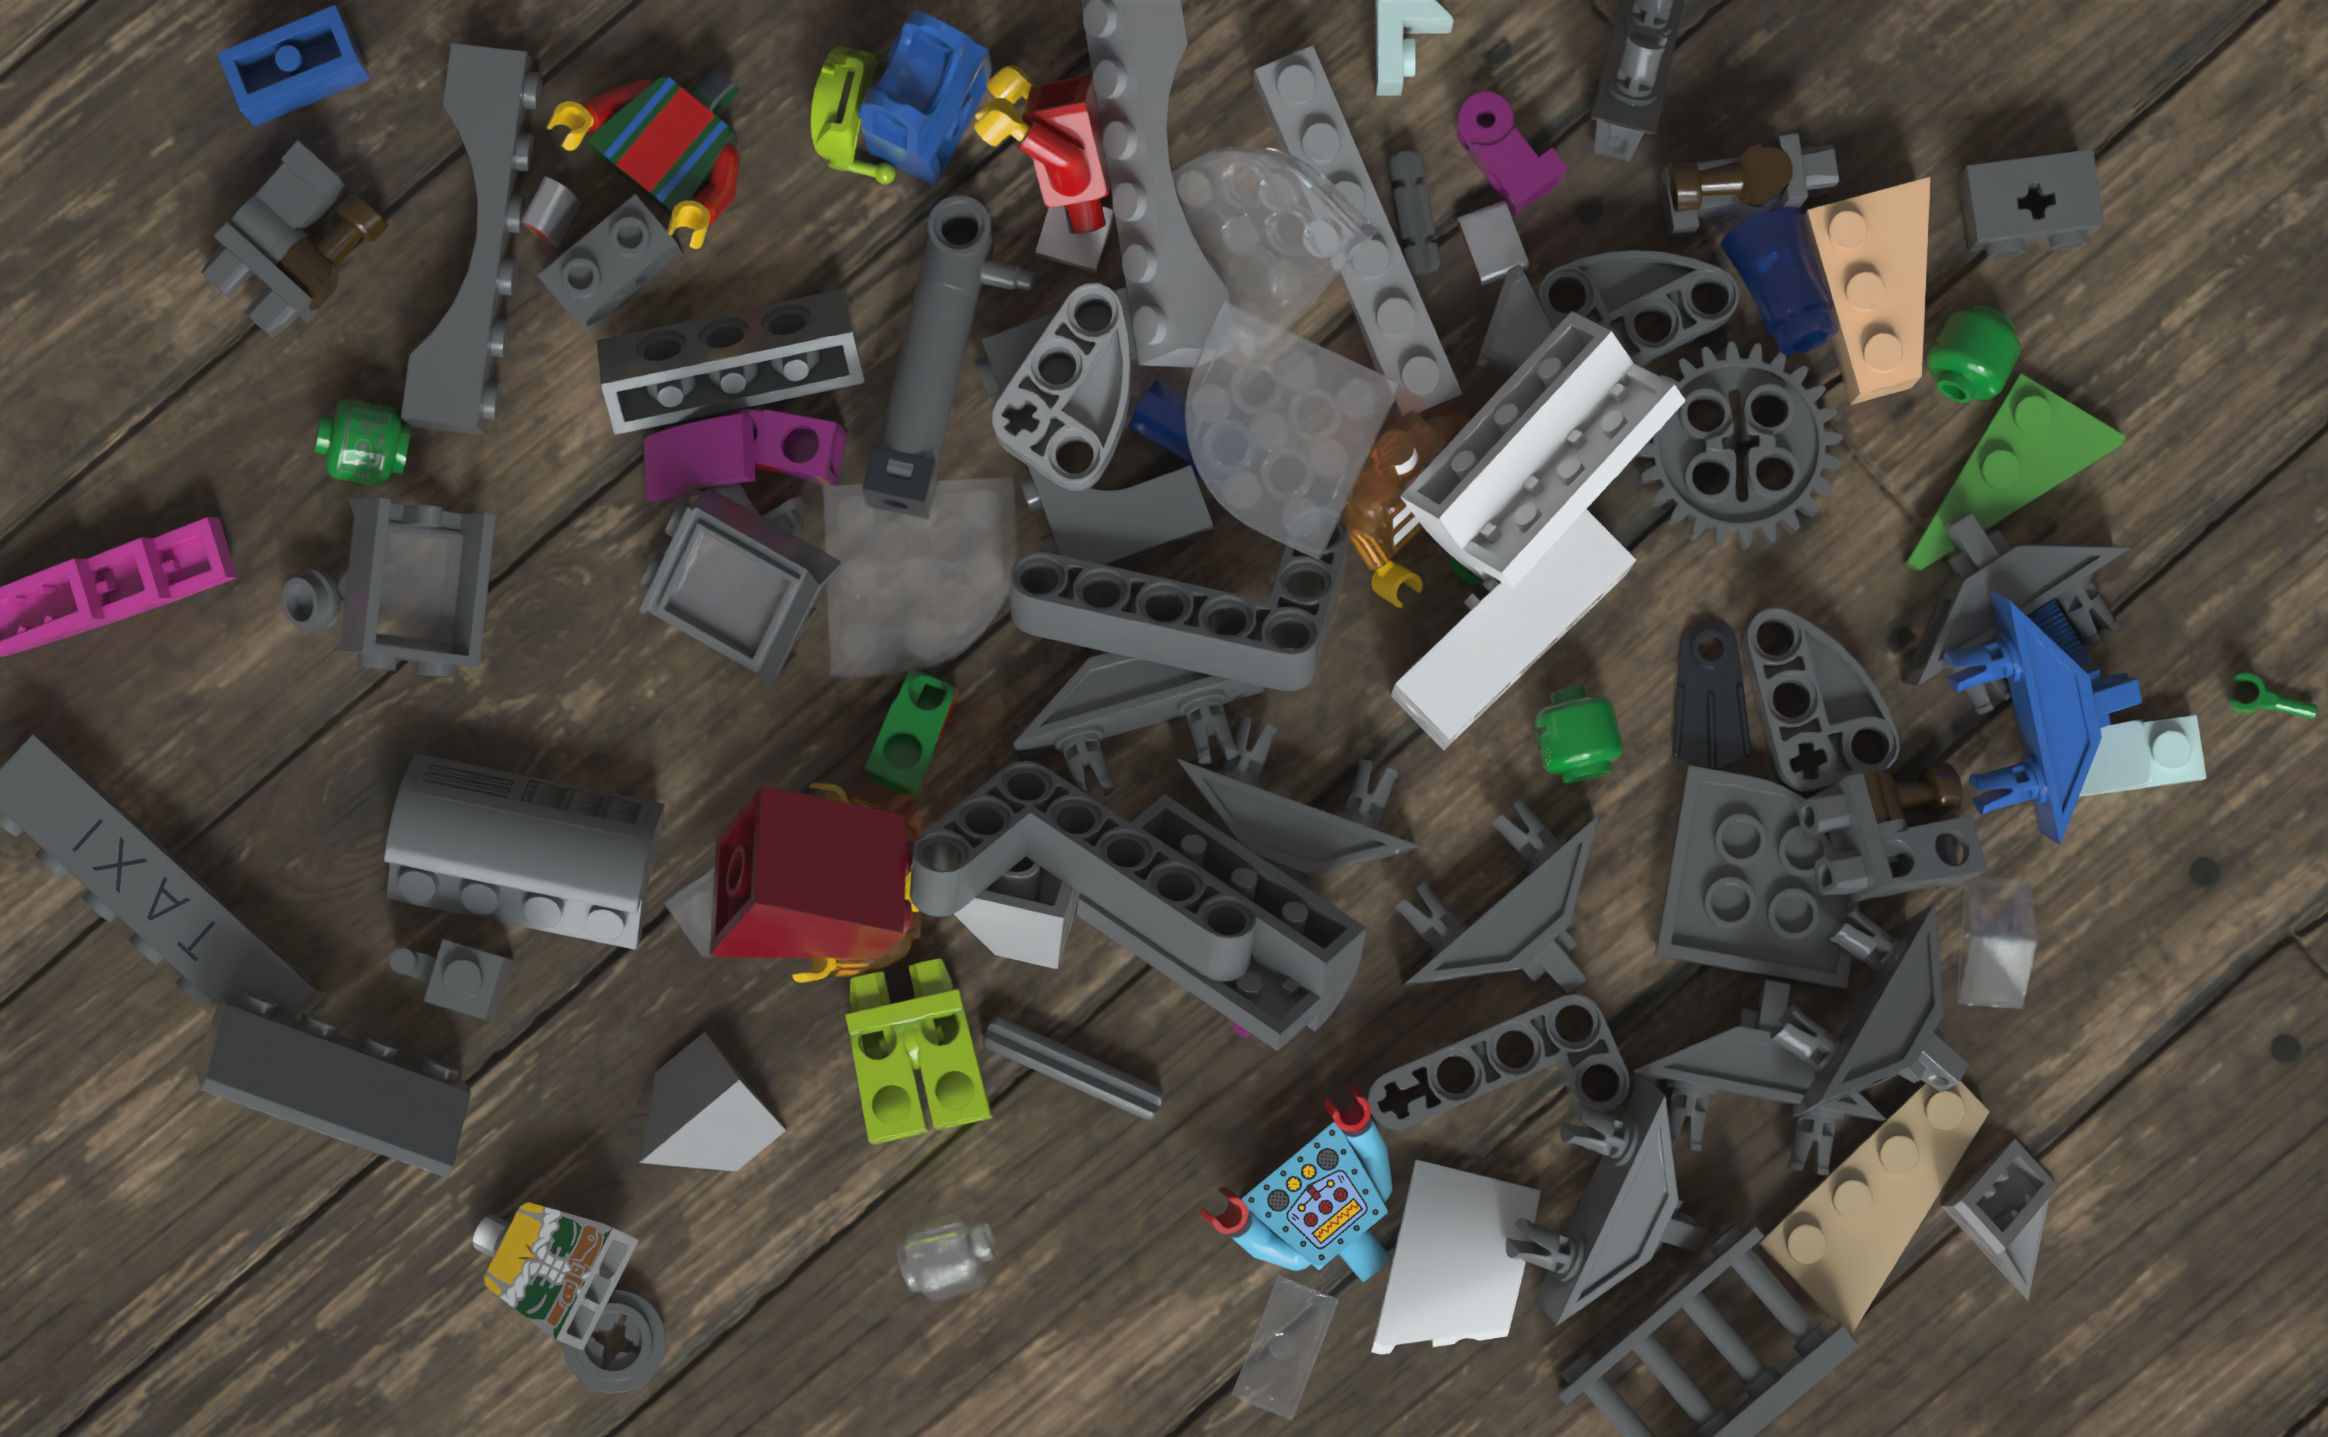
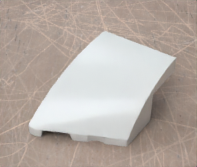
M1415 1160L1371 1352L1378 1354L1391 1353L1395 1345L1431 1340L1433 1347L1455 1344L1458 1340L1464 1338L1485 1340L1506 1337L1510 1329L1526 1261L1515 1260L1507 1256L1506 1239L1531 1241L1514 1225V1222L1519 1218L1528 1219L1532 1223L1535 1222L1541 1190Z

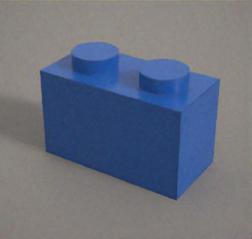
M336 5L217 53L238 107L254 127L371 79L349 23Z

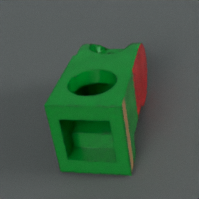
M911 668L896 701L893 700L864 768L866 781L919 802L931 764L954 709L960 687Z

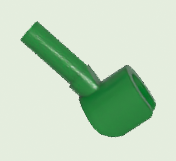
M2241 673L2233 678L2234 682L2253 686L2258 694V698L2250 704L2228 700L2230 708L2240 715H2249L2255 713L2259 708L2312 720L2316 716V704L2278 695L2277 692L2266 690L2263 681L2252 673Z

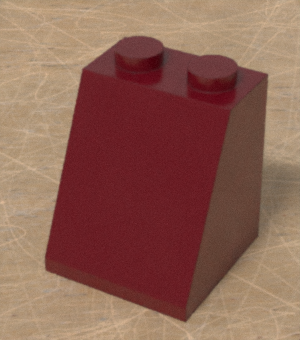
M761 785L716 838L710 955L742 958L879 959L898 938H903L906 935L911 922L912 904L910 900L905 899V881L912 867L914 848L913 843L907 841L908 816Z

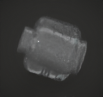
M953 1208L910 1224L905 1233V1242L897 1247V1255L901 1272L910 1290L914 1293L921 1291L928 1299L939 1302L983 1287L990 1275L989 1261L998 1258V1249L994 1235L986 1222L977 1224L967 1211Z

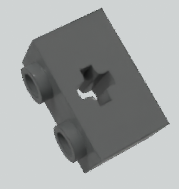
M2093 149L1968 165L1958 177L1968 252L1986 250L1987 258L1989 259L2017 256L2025 253L2026 244L2049 242L2050 250L2053 251L2082 247L2088 244L2087 236H2094L2104 225ZM2026 195H2030L2034 205L2044 204L2045 209L2036 219H2033L2030 210H2018V205Z

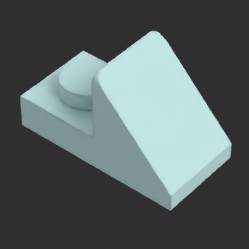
M1375 0L1376 96L1401 95L1403 77H1415V39H1403V34H1442L1451 32L1453 17L1436 0Z
M2197 715L2150 722L2135 720L2100 728L2102 739L2079 797L2206 779Z

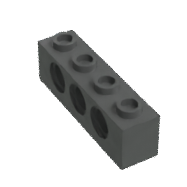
M846 288L596 340L600 382L615 435L865 383L858 339Z

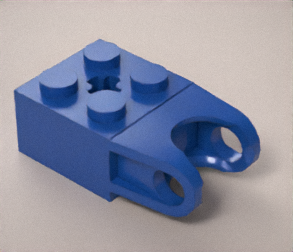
M913 8L891 46L887 57V62L890 64L877 84L874 83L867 92L859 109L858 118L862 120L861 129L869 154L937 187L988 89L986 84L993 77L989 49L977 44L958 29Z

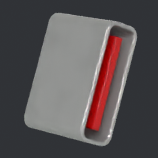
M545 176L521 222L538 238L559 247L582 202L567 187Z
M1505 201L1457 218L1460 233L1481 286L1529 269L1530 265Z

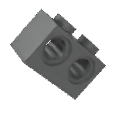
M635 194L537 276L586 336H588L684 255L677 242L667 233V230Z

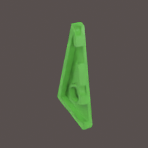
M2020 374L1904 565L1913 571H1921L1954 551L1956 548L1942 524L1960 512L1973 513L1985 531L2106 454L2122 445L2126 436L2025 375Z

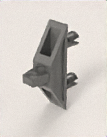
M1620 0L1590 119L1597 120L1594 153L1630 162L1643 134H1656L1685 0Z
M1960 512L1942 524L1958 552V555L1948 560L1954 574L1949 576L1902 682L1918 686L1943 669L1952 668L1954 673H1957L1967 668H1954L1943 661L1944 652H1954L1988 643L1989 639L1998 634L1990 590L2009 599L2026 616L2048 601L2058 599L2080 634L2084 646L2099 641L2100 637L2091 615L2105 630L2115 631L2120 624L2111 614L2091 578L2096 570L2129 550L2130 547L2086 544L2008 543L1999 530H1995L1987 535L1973 513ZM2003 678L1985 683L1997 698L2008 700L2011 697L2010 687L2006 685ZM1984 684L1965 688L1978 714L1994 709Z
M1091 648L1089 649L1091 658H1088L1013 743L1019 762L1029 761L1062 751L1072 785L1088 795L1086 771L1091 770L1103 796L1106 797L1115 790V786L1109 775L1100 744L1101 739L1176 717L1186 716L1197 751L1198 764L1200 766H1212L1209 735L1212 734L1218 741L1226 760L1229 761L1238 755V748L1234 744L1223 704L1262 693L1264 688L1263 686Z
M1239 716L1238 725L1233 736L1234 744L1238 748V755L1229 761L1225 759L1222 769L1215 768L1213 772L1177 759L1178 766L1232 839L1299 883L1302 876L1309 877L1414 851L1419 847V845L1383 833L1384 828L1379 826L1394 780L1397 779L1399 774L1388 767L1373 794L1369 795L1367 788L1372 762L1359 759V767L1343 812L1336 811L1335 815L1262 789L1263 785L1258 780L1274 736L1278 732L1277 728L1268 724L1263 729L1252 751H1247L1251 718Z
M1523 797L1518 799L1511 807L1526 829L1527 834L1522 832L1502 814L1495 819L1491 825L1499 830L1530 866L1525 870L1529 876L1472 926L1468 921L1462 925L1430 889V885L1426 881L1419 885L1415 891L1430 913L1431 918L1425 916L1404 898L1394 908L1406 918L1433 951L1429 954L1432 960L1403 986L1516 972L1521 969L1533 983L1545 973L1565 996L1571 995L1585 983L1587 977L1567 955L1577 943L1566 929L1570 925L1599 815L1569 841L1564 837L1558 841L1528 807Z
M1935 903L1907 919L1896 939L1859 912V909L1854 905L1850 906L1836 921L1841 927L1829 933L1828 938L1873 969L1871 973L1873 978L1839 1037L1837 1038L1826 1031L1824 1027L1802 1012L1801 1008L1797 1005H1792L1778 1020L1783 1026L1770 1034V1038L1774 1042L1780 1043L1815 1069L1813 1074L1815 1078L1792 1118L1885 1082L1896 1075H1900L1913 1083L1921 1079L1938 1091L1943 1092L1957 1085L1969 1066V1063L1943 1041L1945 1034L1937 1027L1944 1015Z
M1770 979L1763 980L1756 1011L1742 1009L1737 1027L1628 1072L1636 1075H1641L1642 1073L1646 1077L1667 1080L1666 1086L1672 1087L1668 1108L1671 1146H1675L1684 1119L1687 1117V1149L1702 1152L1703 1145L1701 1143L1710 1095H1717L1718 1090L1793 1104V1110L1796 1111L1815 1078L1813 1076L1815 1069L1780 1043L1774 1042L1770 1038L1771 1032L1783 1026L1778 1020L1787 1011L1791 984ZM1859 1092L1798 1116L1791 1159L1788 1162L1787 1168L1803 1170L1811 1144L1814 1142V1174L1829 1176L1830 1169L1828 1167L1837 1119L1844 1120V1115L1876 1121H1884L1886 1119Z
M1642 1073L1620 1119L1588 1108L1585 1104L1574 1102L1568 1107L1582 1122L1591 1127L1561 1122L1560 1137L1562 1141L1602 1153L1603 1156L1566 1234L1534 1224L1528 1219L1519 1218L1514 1222V1225L1528 1239L1535 1243L1510 1238L1506 1239L1505 1247L1508 1257L1549 1269L1533 1303L1555 1327L1649 1262L1655 1252L1659 1253L1663 1242L1698 1252L1708 1231L1696 1222L1694 1216L1679 1211L1683 1200L1677 1194L1666 1097Z

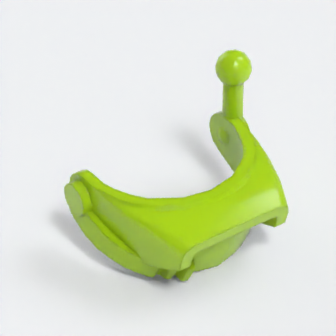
M838 46L829 52L814 89L811 108V134L815 150L822 158L829 161L828 167L832 169L851 171L875 177L879 183L889 184L896 176L895 168L891 164L881 163L874 165L854 160L862 121L858 118V112L869 91L878 61L872 53ZM854 72L843 122L838 124L836 123L837 113L847 74Z

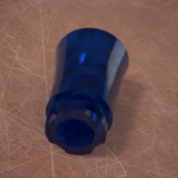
M1785 207L1763 213L1740 224L1723 238L1720 246L1742 278L1757 306L1767 332L1770 335H1774L1781 354L1788 356L1794 353L1810 351L1828 342L1829 338L1839 331L1838 324L1831 312L1833 303L1821 278L1810 244L1804 213L1801 208Z

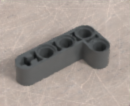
M1572 994L1560 997L1385 1073L1372 1083L1367 1092L1366 1100L1370 1105V1116L1376 1124L1385 1129L1399 1130L1413 1126L1555 1063L1572 1100L1585 1104L1586 1107L1599 1112L1613 1110L1624 1101L1629 1091L1630 1080L1626 1066L1599 1007L1586 996ZM1564 1007H1578L1588 1016L1590 1023L1589 1032L1580 1042H1568L1561 1038L1556 1031V1016ZM1506 1032H1519L1530 1043V1058L1520 1068L1507 1067L1497 1057V1041ZM1458 1057L1466 1061L1470 1066L1473 1075L1472 1082L1463 1093H1448L1439 1085L1437 1069L1444 1059ZM1592 1065L1606 1067L1615 1078V1090L1611 1097L1604 1102L1591 1100L1582 1090V1075ZM1423 1068L1426 1087L1438 1101V1105L1428 1109L1424 1095L1405 1105L1407 1116L1403 1119L1398 1120L1393 1111L1382 1113L1379 1109L1378 1101L1386 1097L1384 1086L1388 1083H1394L1398 1091H1404L1420 1084L1412 1075V1072Z

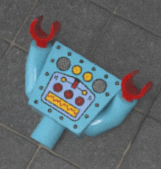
M1349 1085L1355 1098L1353 1104L1345 1110H1337L1330 1098H1327L1324 1104L1334 1121L1242 1199L1230 1189L1220 1187L1218 1191L1228 1198V1207L1218 1216H1212L1206 1209L1202 1208V1217L1217 1231L1228 1234L1254 1258L1298 1271L1312 1264L1320 1270L1339 1254L1362 1283L1377 1273L1392 1260V1257L1370 1232L1369 1228L1388 1213L1384 1203L1389 1199L1393 1191L1388 1147L1370 1116V1105L1356 1085Z

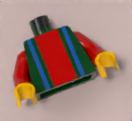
M714 67L710 68L690 93L667 75L658 78L656 81L643 78L603 91L581 103L573 101L560 103L555 108L546 125L548 130L558 124L566 125L572 129L562 144L568 151L575 150L586 133H593L587 140L593 152L671 216L667 229L669 235H673L674 230L679 227H689L694 230L690 242V247L693 249H698L703 245L708 227L721 216L735 199L741 159L735 147L738 140L734 131L718 117L739 94L740 90L731 80Z

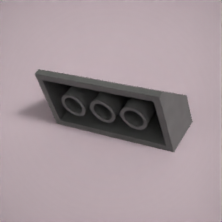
M242 990L239 998L222 993L194 1062L202 1091L449 1178L454 1166L471 1095L465 1081L458 1078L459 1068L429 1056H424L421 1064L399 1057L400 1048L397 1045L376 1036L364 1034L360 1043L338 1035L337 1032L340 1027L338 1024L315 1014L303 1012L300 1020L276 1012L279 1005L277 1002L251 991Z

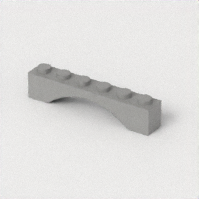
M1081 0L1083 25L1086 31L1093 87L1100 118L1103 148L1110 180L1112 204L1116 218L1122 267L1126 280L1132 330L1135 337L1139 365L1199 367L1235 352L1238 348L1228 288L1210 266L1190 231L1177 197L1169 164L1166 130L1169 94L1177 65L1188 45L1181 0Z
M1312 45L1254 69V88L1276 140L1303 191L1329 249L1355 313L1376 374L1400 430L1459 406L1462 398L1461 389L1314 46Z

